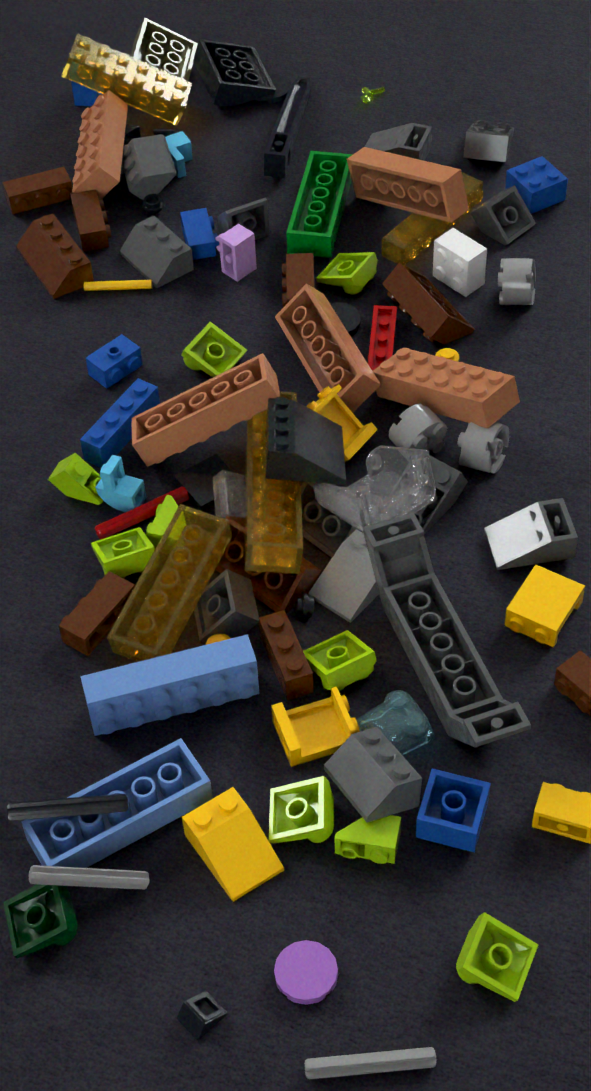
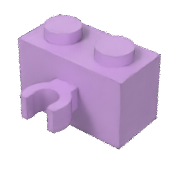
M237 224L216 237V240L219 241V245L216 248L220 252L223 273L238 282L257 269L255 236L251 230Z

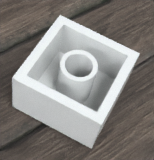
M450 229L434 240L433 276L467 297L485 284L487 248L458 230Z

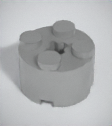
M529 258L501 259L498 287H502V291L499 294V304L533 305L535 299L534 281H536L535 260Z
M420 403L402 412L399 416L402 420L398 425L393 423L389 430V439L412 461L418 450L427 454L439 452L445 444L443 438L445 437L447 426L429 407L423 406Z
M472 422L468 423L466 432H461L457 444L458 447H461L459 465L488 473H496L502 466L506 456L501 453L503 446L508 447V426L495 422L489 428H484Z

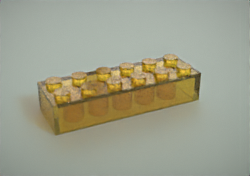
M77 34L62 73V77L99 93L105 94L110 90L128 105L174 125H178L186 108L192 84L183 78L176 77L165 70L153 67L144 61L137 60L126 53H121L80 34Z
M182 504L179 505L107 636L114 653L138 662L171 654L232 538L228 520Z

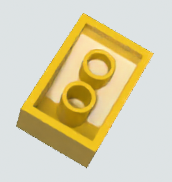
M234 787L182 816L185 836L233 902L284 871L282 863L250 808Z

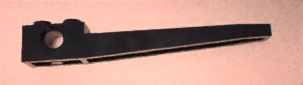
M298 76L289 88L264 153V176H271L273 178L286 177L293 156V146L311 95V83L308 77Z

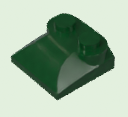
M36 884L3 902L13 955L17 959L53 943L66 945L73 940L77 933L78 925L73 902L66 886Z

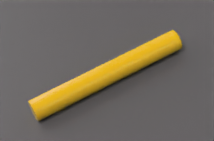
M152 280L84 282V291L152 289Z

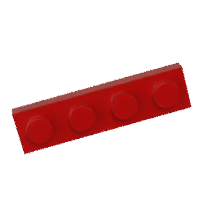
M374 305L368 365L372 371L380 366L382 362L393 356L397 306Z

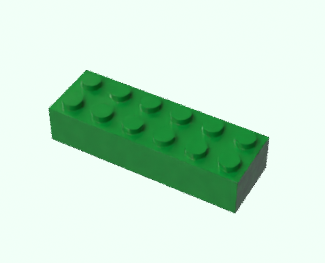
M310 151L286 232L287 254L313 253V256L332 257L352 182L347 158L353 154Z

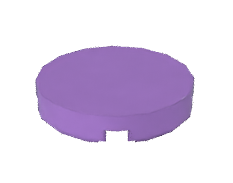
M308 940L294 942L284 948L276 959L274 968L276 985L280 992L282 991L287 996V999L294 1003L305 1005L318 1003L325 999L326 995L330 991L332 992L336 986L338 978L336 958L327 947L319 942Z

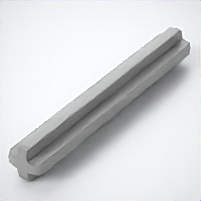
M33 865L29 870V882L40 885L145 890L149 885V873L133 870Z
M433 1047L310 1058L305 1060V1075L307 1079L434 1068L437 1062L436 1052Z

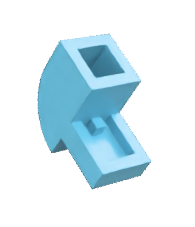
M181 131L165 137L178 178L186 176L185 162L193 159L191 141Z
M112 455L108 462L103 464L100 470L101 480L95 487L102 500L111 507L123 512L142 505L147 498L144 481L125 475L122 457Z

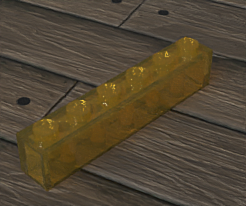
M462 172L470 210L476 204H479L483 198V182ZM469 210L452 223L412 213L382 238V256L397 264L400 262L406 265L423 249H426L437 237H440L445 230L453 226L458 219L466 215Z

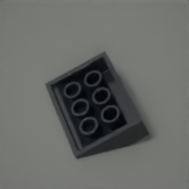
M199 39L193 61L214 105L233 107L259 99L261 96L275 94L276 88L254 46Z
M284 397L268 398L265 479L346 485L342 426L295 400H288Z

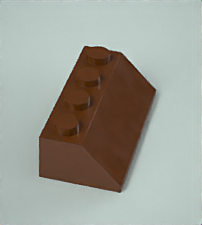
M53 213L32 221L16 245V248L53 299L83 288L84 282H94L90 260Z
M399 262L383 282L384 287L388 290L387 295L392 300L400 303L399 308L405 314L412 317L411 322L415 326L425 331L423 335L429 341L434 343L436 340L445 345L475 331L474 327L425 275Z
M226 516L204 560L205 563L219 573L228 569L251 579L254 597L275 612L285 610L286 614L294 607L297 597H301L303 592H310L321 572L320 568L244 517Z

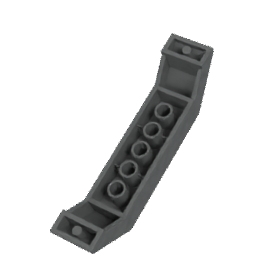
M410 513L364 527L363 534L383 609L447 735L470 746L478 747L531 729V724L519 702L511 703L502 698L437 579L424 538V530L415 514Z

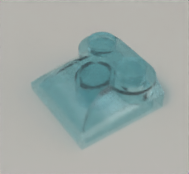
M395 690L390 692L385 697L383 703L356 719L360 732L378 727L402 756L434 740V732L427 716L410 694L405 691Z

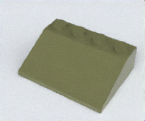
M144 18L136 34L123 81L144 90L185 92L198 43Z

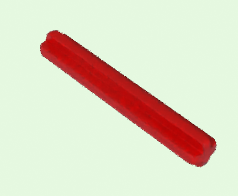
M181 486L96 525L95 533L100 540L110 537L155 516L158 505L163 503L166 495H171L177 505L189 499L188 491L185 487Z

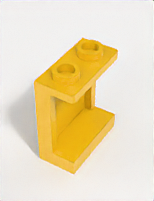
M338 384L333 388L329 386L324 388L317 395L319 399L316 402L312 401L306 407L342 426L344 458L346 462L354 456L378 429L372 422L364 426L337 395L342 389Z
M535 564L506 609L505 626L514 632L529 636L539 643L554 647L557 643L558 633L574 608L578 610L582 604L585 585Z
M337 687L331 688V697L287 711L282 702L271 705L272 721L291 767L334 754L351 734L360 732L356 718H350L348 713L350 708L346 696H341Z

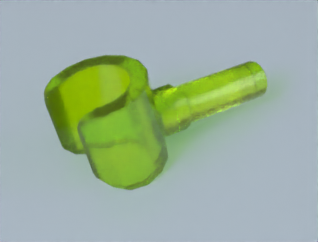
M363 87L361 92L364 96H360L364 103H370L374 98L373 96L385 92V88L369 90L368 87Z

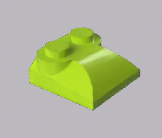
M375 252L339 253L316 277V281L326 285L342 287L345 293H350L351 295L358 294L377 272L378 259Z
M209 322L183 350L181 355L183 356L184 363L190 369L202 370L208 375L215 377L232 369L245 355L247 349L212 322Z
M140 527L91 543L92 549L102 565L104 575L110 571L124 579L127 575L149 571L156 562L155 548Z
M348 630L303 651L310 668L321 677L322 685L327 690L337 687L338 691L355 681L367 678L373 672L374 664L377 661L375 651Z
M325 776L270 789V843L307 838L313 843H321L331 836L334 829V797L330 783Z
M484 912L479 915L468 932L456 963L458 975L466 983H479L516 1002L519 999L538 944Z

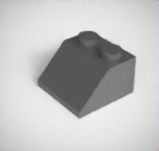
M515 185L497 193L470 212L480 231L503 245H508L536 224Z
M266 197L227 210L217 216L219 235L240 224L254 233L255 240L268 236L269 217L268 200Z
M226 569L192 598L199 640L203 643L215 634H226L230 638L243 636L259 623L251 579Z

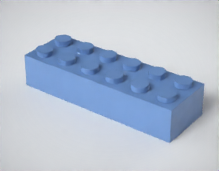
M248 634L80 676L94 736L111 734L120 729L138 727L144 723L165 720L171 716L183 713H193L198 709L220 706L229 701L247 699L259 694L257 660Z
M180 738L67 797L127 794L128 811L25 819L22 821L23 829L28 843L42 866L87 868L213 799L210 779Z

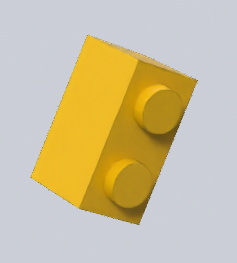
M543 782L534 810L532 827L591 844V793L578 792L567 789L560 784Z

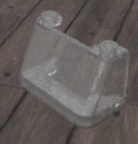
M383 445L378 446L369 453L366 459L368 475L350 486L340 487L329 483L313 485L317 502L361 533H363L364 527L410 513L415 514L430 504L436 493L428 450Z

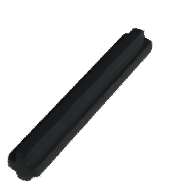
M127 794L21 801L7 804V817L11 821L128 811Z

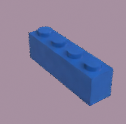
M138 378L80 439L84 460L102 468L103 464H106L112 455H117L132 439V417L160 404L158 387Z

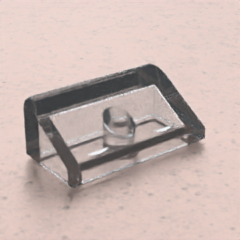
M222 470L212 479L216 521L223 523L226 516L244 517L248 520L244 475Z

